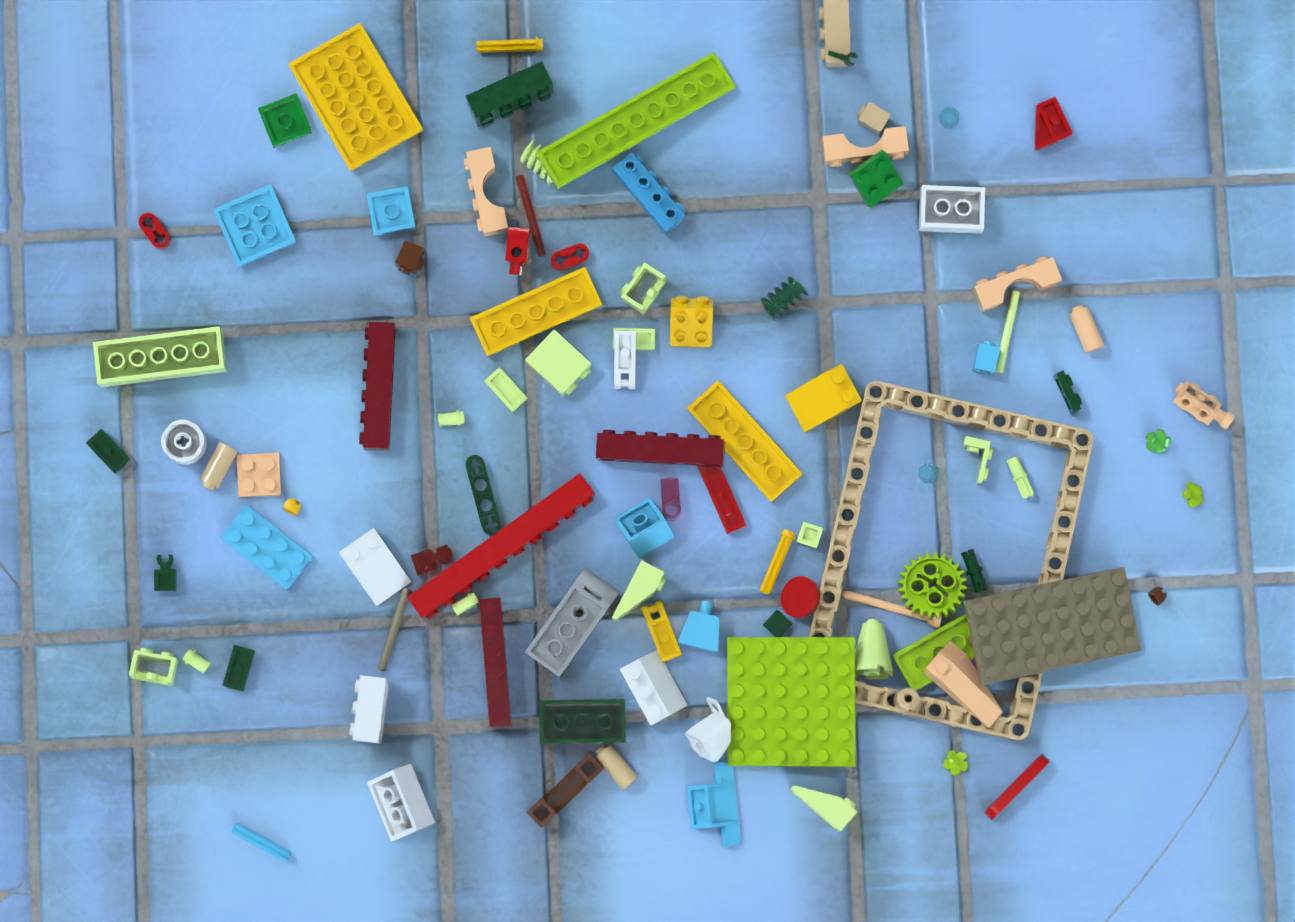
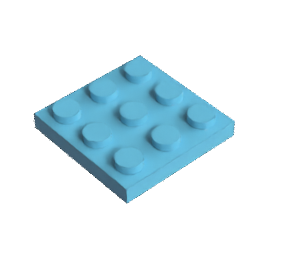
M271 184L213 209L238 267L296 243Z

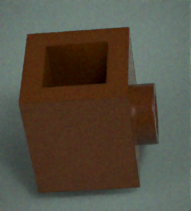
M404 240L395 261L398 271L406 275H410V273L416 274L417 270L421 271L425 262L423 258L425 249Z

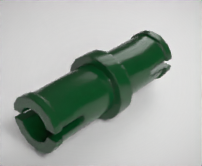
M974 549L967 550L970 559L966 551L961 553V556L968 570L966 574L971 578L975 593L982 592L981 588L983 591L989 588L983 577V568L979 566Z

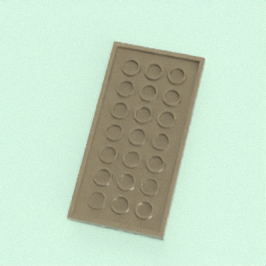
M1125 567L963 601L980 685L1141 651Z

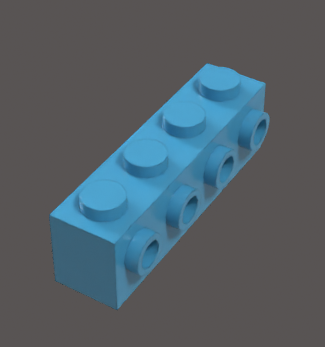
M630 152L612 167V172L666 235L685 220L684 212L686 211L679 202L676 204L670 198L672 194L665 186L661 187L657 183L659 179L651 170L648 172L645 169L643 159L638 154L634 156Z

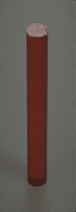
M524 175L516 176L538 257L545 256L546 251Z

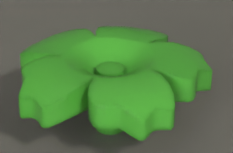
M1158 429L1156 434L1154 432L1147 433L1146 440L1148 442L1146 443V448L1149 451L1155 450L1156 453L1162 454L1165 452V447L1167 448L1171 444V437H1166L1163 429Z

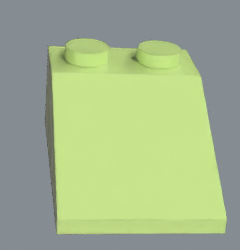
M641 560L612 616V620L617 622L653 596L656 590L661 591L666 581L664 572Z
M792 786L789 789L838 832L857 813L854 809L856 805L847 797L842 799L841 797L798 786Z

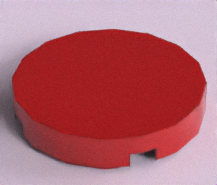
M797 576L785 584L781 592L780 601L786 614L796 619H804L816 611L820 603L821 594L815 581L805 576Z

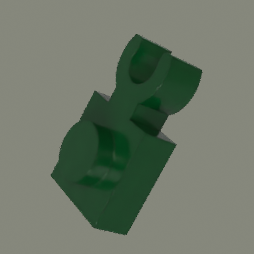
M169 554V561L167 563L162 562V555H157V563L160 565V569H154V591H176L177 570L170 569L174 562L172 554Z

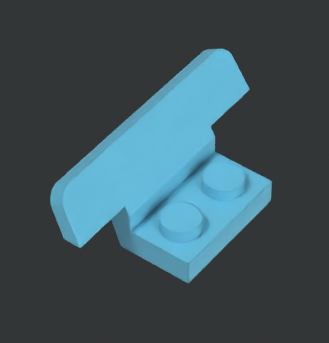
M715 762L716 783L687 786L691 829L720 826L722 846L728 847L739 844L741 840L733 766H728V762Z

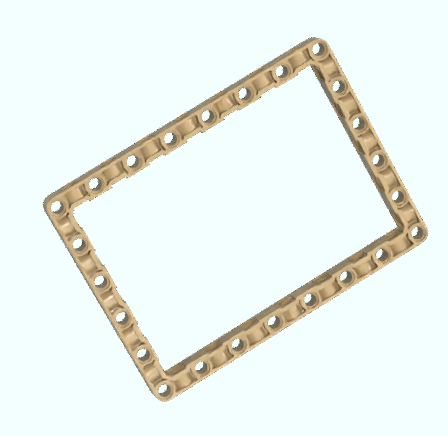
M880 381L870 382L864 391L819 587L821 594L820 603L813 614L808 637H814L815 634L831 637L833 622L839 604L842 582L847 569L852 538L857 525L861 499L867 481L871 455L875 446L883 407L1066 449V459L1038 585L1063 580L1093 445L1092 434L1088 430ZM870 389H879L881 396L878 398L872 397ZM914 397L919 398L922 401V406L914 407L911 404V399ZM954 407L961 408L963 416H954L952 409ZM994 417H1001L1004 420V426H996L994 424ZM1037 426L1045 429L1044 436H1038L1035 433ZM864 428L871 431L872 436L868 439L863 438L860 434V431ZM1077 436L1086 438L1085 446H1080L1077 443ZM854 469L860 470L862 478L859 480L853 479L851 471ZM1073 476L1077 479L1076 487H1071L1068 484V477ZM845 510L851 511L853 519L845 521L841 516L842 512ZM1064 517L1068 520L1067 528L1059 526V518ZM833 552H841L844 556L843 561L835 562L832 558ZM1055 558L1059 561L1058 569L1050 567V559ZM827 592L832 593L834 596L833 603H825L823 601V594ZM1042 672L1017 678L1009 716L1000 715L989 729L983 723L979 726H974L971 723L972 714L964 707L930 697L918 696L919 701L916 707L909 711H900L895 706H890L887 702L889 695H895L900 690L873 686L857 680L856 704L1019 741L1025 739L1029 734ZM1024 682L1031 684L1032 691L1030 694H1025L1022 691V684ZM908 695L904 696V701L910 703V697ZM932 704L939 707L940 713L938 716H932L929 713V707ZM1015 724H1020L1023 728V733L1020 736L1015 735L1012 731Z

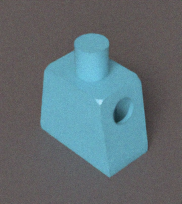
M701 600L699 612L690 610L678 639V644L717 653L720 617L711 615L714 603Z

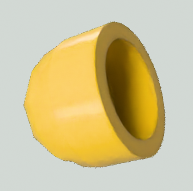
M290 498L284 503L282 509L291 515L297 516L301 509V503L296 501L295 498Z

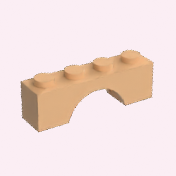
M906 126L885 128L882 138L875 145L864 148L851 144L844 134L822 136L821 140L824 165L830 164V167H838L845 162H850L852 165L861 164L863 160H868L881 150H884L888 157H892L893 160L902 159L909 152Z
M491 147L466 152L467 158L463 160L466 171H470L472 177L468 179L470 191H475L476 199H472L474 211H479L480 219H476L479 232L483 231L484 237L508 232L504 207L490 203L483 192L487 178L496 171Z
M1044 256L1036 259L1033 265L1028 266L1025 263L1017 266L1014 272L1008 273V271H1003L996 274V278L990 281L988 278L977 281V285L973 288V293L981 313L1001 306L1006 288L1013 283L1028 282L1040 291L1060 284L1062 278L1054 258L1047 259Z

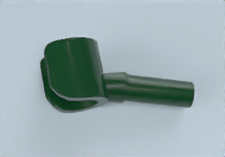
M830 50L828 52V56L843 60L848 67L855 65V63L849 61L848 57L858 58V55L853 52L848 55Z

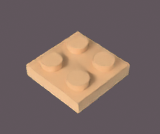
M279 452L237 455L239 498L282 495Z

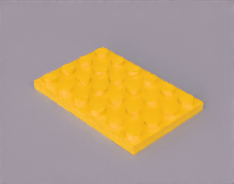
M361 23L288 63L350 172L423 131L422 126Z

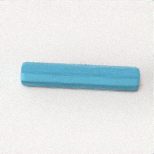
M239 823L234 825L232 829L234 835L284 862L288 861L291 856L289 850Z

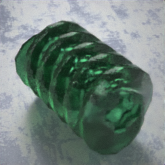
M791 276L787 278L788 284L781 282L782 289L775 287V294L769 292L767 294L768 299L765 297L761 298L763 308L774 321H776L775 313L781 317V309L789 311L788 303L795 306V298L802 301L801 293L808 296L802 284Z

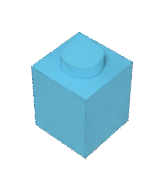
M984 341L983 344L979 343L972 371L993 375L996 370L1000 348L995 347L996 344Z

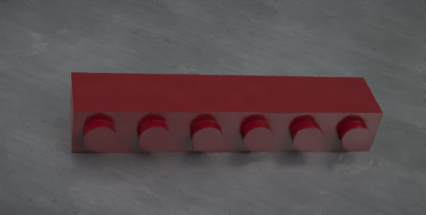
M369 322V327H365V340H368V348H364V361H367V369H363L362 380L366 382V390H362L361 402L365 403V411H361L360 423L364 424V431L359 434V444L363 445L364 450L390 451L396 336L395 323Z
M603 430V433H597L596 459L598 461L724 467L726 442L719 435H708V438H700L698 434H687V437H678L679 434L666 433V436H657L658 433L645 432V435H636V431H624V434H615V430Z
M501 597L479 599L489 727H510L512 723Z

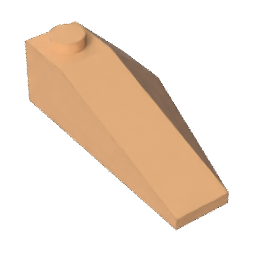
M950 641L926 667L923 674L989 729L1002 714V710L988 687L980 685L978 671L968 655Z

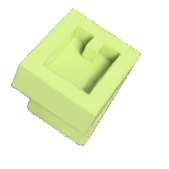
M965 436L962 447L967 448L966 451L971 453L983 451L976 484L980 485L983 480L986 481L989 468H985L987 460H991L993 448L990 447L991 441Z

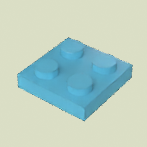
M408 186L366 194L374 236L416 228Z

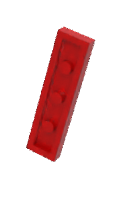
M697 466L726 534L728 535L746 527L747 525L721 467Z

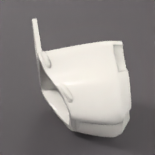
M707 697L706 701L713 713L691 727L685 733V736L690 741V746L700 757L716 762L721 758L731 742V722L725 717L719 703L715 699Z

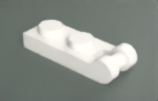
M615 330L614 389L629 387V390H635L636 331ZM621 373H629V379H621Z

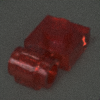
M448 545L436 548L437 553L433 555L431 548L411 555L417 575L420 576L437 570V561L441 565L452 562L453 553L451 548H448Z

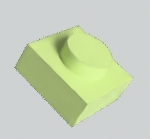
M803 522L796 542L817 549L823 528Z

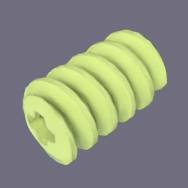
M534 139L523 151L520 162L525 163L528 161L527 168L534 167L533 172L535 174L541 172L540 178L544 179L547 177L546 183L551 184L553 183L536 156V152L541 149L542 145L539 144L534 147Z

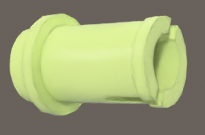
M457 410V412L439 413V427L449 425L461 426V424H465L464 411Z
M470 592L467 593L468 596L451 604L457 616L472 607H477L479 599L474 592L471 594Z
M191 649L186 652L182 659L186 665L190 664L202 672V674L206 672L211 662L196 654V650L192 651Z

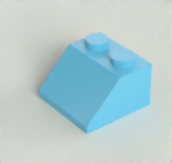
M651 498L614 518L638 559L674 538L668 523Z

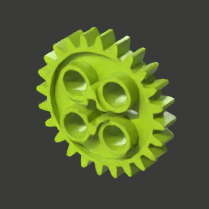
M926 552V558H922L918 554V561L911 558V566L904 565L906 572H900V577L903 579L898 580V585L903 587L898 589V593L904 594L901 596V601H907L905 604L906 609L913 607L912 614L919 611L920 618L927 614L928 620L931 619L932 615H935L937 620H939L941 613L946 618L948 617V610L955 613L954 605L961 607V602L958 599L965 600V595L961 592H967V587L963 585L967 583V578H961L964 575V570L957 571L960 568V564L953 565V557L947 561L945 560V553L939 558L937 552L934 553L933 557H930L929 553ZM932 568L936 572L933 575H927L924 571ZM950 580L953 582V585L945 587L942 585V582ZM929 584H936V587L929 588ZM914 585H921L923 590L916 592L912 587ZM936 596L939 597L941 601L937 604H933L929 601V599L931 597Z

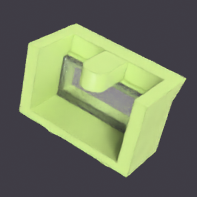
M644 262L642 266H638L634 271V278L630 284L626 283L621 290L622 301L645 315L667 282L664 274Z
M141 648L140 651L134 650L129 676L135 680L174 687L178 660L174 657V654L168 652H161V655L153 654V650Z

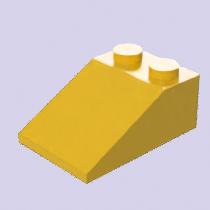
M843 364L826 371L785 395L804 433L856 407L862 401Z

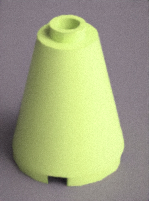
M869 619L866 623L862 624L856 646V678H859L860 675H865L866 680L888 679L889 675L893 676L884 625L879 623V620Z

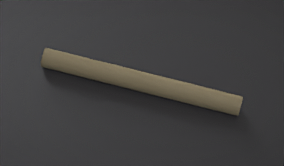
M404 587L402 589L377 669L386 670L408 602L407 597L411 592L410 589Z

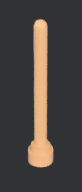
M847 590L842 593V597L845 599L927 621V624H931L930 627L939 629L942 613L939 620H937L935 615H932L931 619L928 620L927 614H924L922 618H920L919 611L912 614V608L906 609L902 605Z

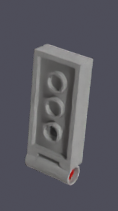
M584 568L524 653L560 678L620 592ZM576 610H582L583 615L577 617L575 615Z

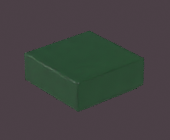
M776 610L763 626L775 637H781L793 623L780 611Z

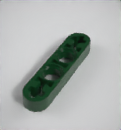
M472 455L468 457L465 463L482 529L487 535L493 536L501 529L498 511L485 463L480 456ZM476 459L477 462H481L478 470L479 473L484 472L485 475L471 477V475H476L474 468L469 467L472 464V460ZM479 479L487 483L483 491H478L474 487L475 482ZM483 500L491 501L492 508L489 511L481 510L480 503ZM495 512V516H491L493 523H497V526L494 527L495 531L491 532L490 529L485 528L488 525L487 517L483 519L482 515H490Z

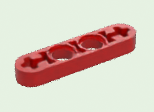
M1041 754L984 813L993 820L1050 761Z

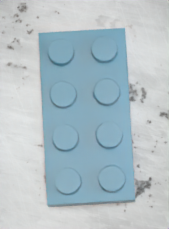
M247 505L220 537V539L286 590L291 587L313 558L310 553Z

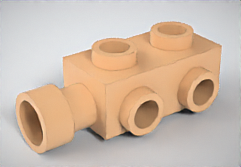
M1186 381L1183 384L1180 382L1174 391L1177 395L1173 402L1206 425H1209L1214 419L1219 423L1220 427L1226 430L1235 418V415L1229 411L1226 413L1220 409L1222 403L1217 401L1214 395H1208L1202 391L1196 383Z

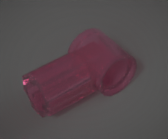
M679 478L660 479L662 515L667 521H675L681 513ZM670 505L675 506L677 513L675 515L667 514L665 511L666 507Z

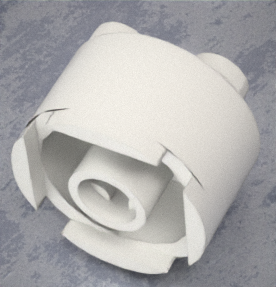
M176 420L168 425L163 432L161 444L166 455L174 462L188 465L197 462L204 456L207 448V439L203 430L189 420ZM183 438L189 441L185 447L180 444L183 442Z

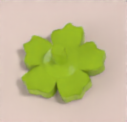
M1188 482L1186 484L1187 489H1184L1182 493L1183 499H1188L1187 504L1189 508H1195L1203 502V497L1201 496L1203 495L1200 485L1196 486L1195 483Z
M955 750L948 751L946 755L948 759L943 760V766L946 770L950 769V775L956 776L960 774V770L965 772L969 768L968 762L964 761L967 758L965 752L959 751L956 755Z

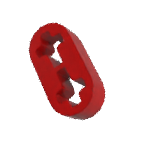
M152 213L142 214L139 217L138 224L156 249L163 250L167 248L170 244V236L159 220ZM146 218L149 220L153 219L151 222L154 226L153 230L149 226H143ZM156 232H158L161 237L166 236L163 239V244L159 242L155 243L157 241V238L154 235Z
M579 243L556 251L551 256V265L557 271H564L580 265L588 260L589 249L584 244ZM580 248L581 251L586 252L583 254L582 259L579 256L571 258V255L576 254V249ZM557 256H560L562 259L569 257V259L563 262V266H560L559 263H554L557 261Z

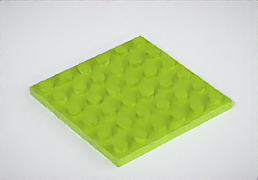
M727 637V716L731 722L728 766H856L855 637Z

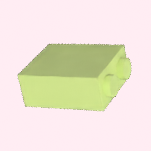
M555 330L525 359L526 364L562 397L566 393L570 395L577 387L575 383L580 378L584 380L591 372L589 369L591 363Z

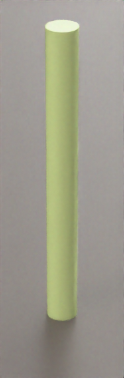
M1012 291L995 370V373L1003 374L1020 296L1018 291Z

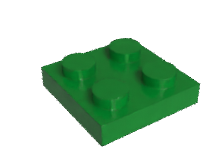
M297 93L258 108L273 148L312 133Z
M884 150L879 151L848 173L869 208L904 185Z

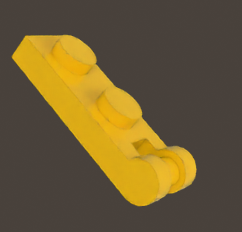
M661 600L655 602V605L641 607L662 663L682 656ZM659 612L660 618L652 620L651 615Z

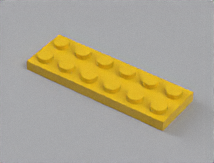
M583 267L470 317V320L486 356L489 357L602 306V303L586 267Z
M719 380L686 408L709 435H719L721 439L725 440V452L771 503L803 475Z

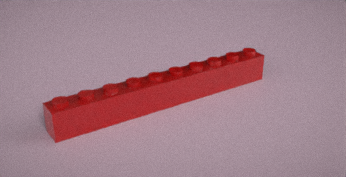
M579 473L407 597L422 619L426 617L428 620L439 613L437 609L442 605L447 607L456 600L454 597L460 592L464 595L473 588L472 584L477 580L482 582L490 576L489 572L496 567L499 570L508 563L506 559L512 555L517 557L525 551L524 546L529 543L532 545L542 539L541 534L547 530L549 533L559 526L558 522L563 518L568 520L577 513L575 510L581 505L585 508L594 501L595 493Z

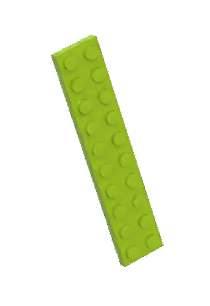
M713 52L536 152V156L558 190L729 93L736 86Z

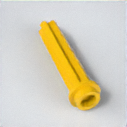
M536 37V39L478 41L476 43V51L478 53L536 51V53H539V51H543V40Z
M786 529L780 532V535H782L760 587V592L766 595L771 593L792 540L796 539L794 537L795 533Z

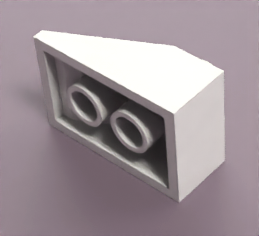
M374 528L339 551L341 557L376 606L411 583L407 574Z

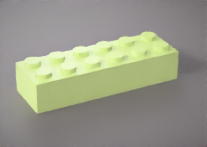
M220 326L93 342L97 384L100 387L227 372L223 330Z

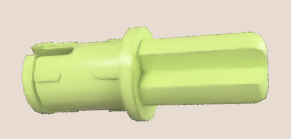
M1016 456L1007 460L1006 463L1013 476L1012 481L1016 482L1022 498L1026 499L1034 495L1027 478L1028 473H1025L1019 457Z

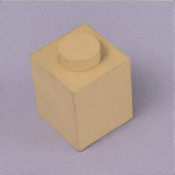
M869 102L867 107L863 105L859 110L857 124L879 136L889 121L891 114Z

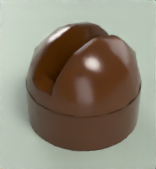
M1155 587L1148 592L1149 598L1157 606L1162 604L1167 598V593L1163 594L1162 587Z

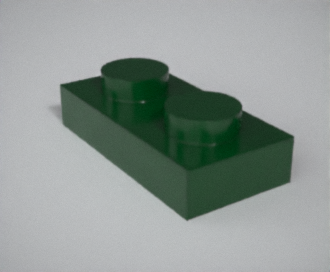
M1064 370L1056 373L1053 378L1070 414H1074L1081 409L1082 401L1078 393L1074 394L1072 390L1073 382L1069 374L1065 375Z
M100 429L86 442L114 474H117L131 461L103 429Z
M237 645L233 646L222 686L244 692L255 650Z

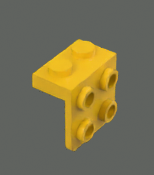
M676 296L671 298L670 345L678 347H710L712 345L713 299L705 296L697 298Z

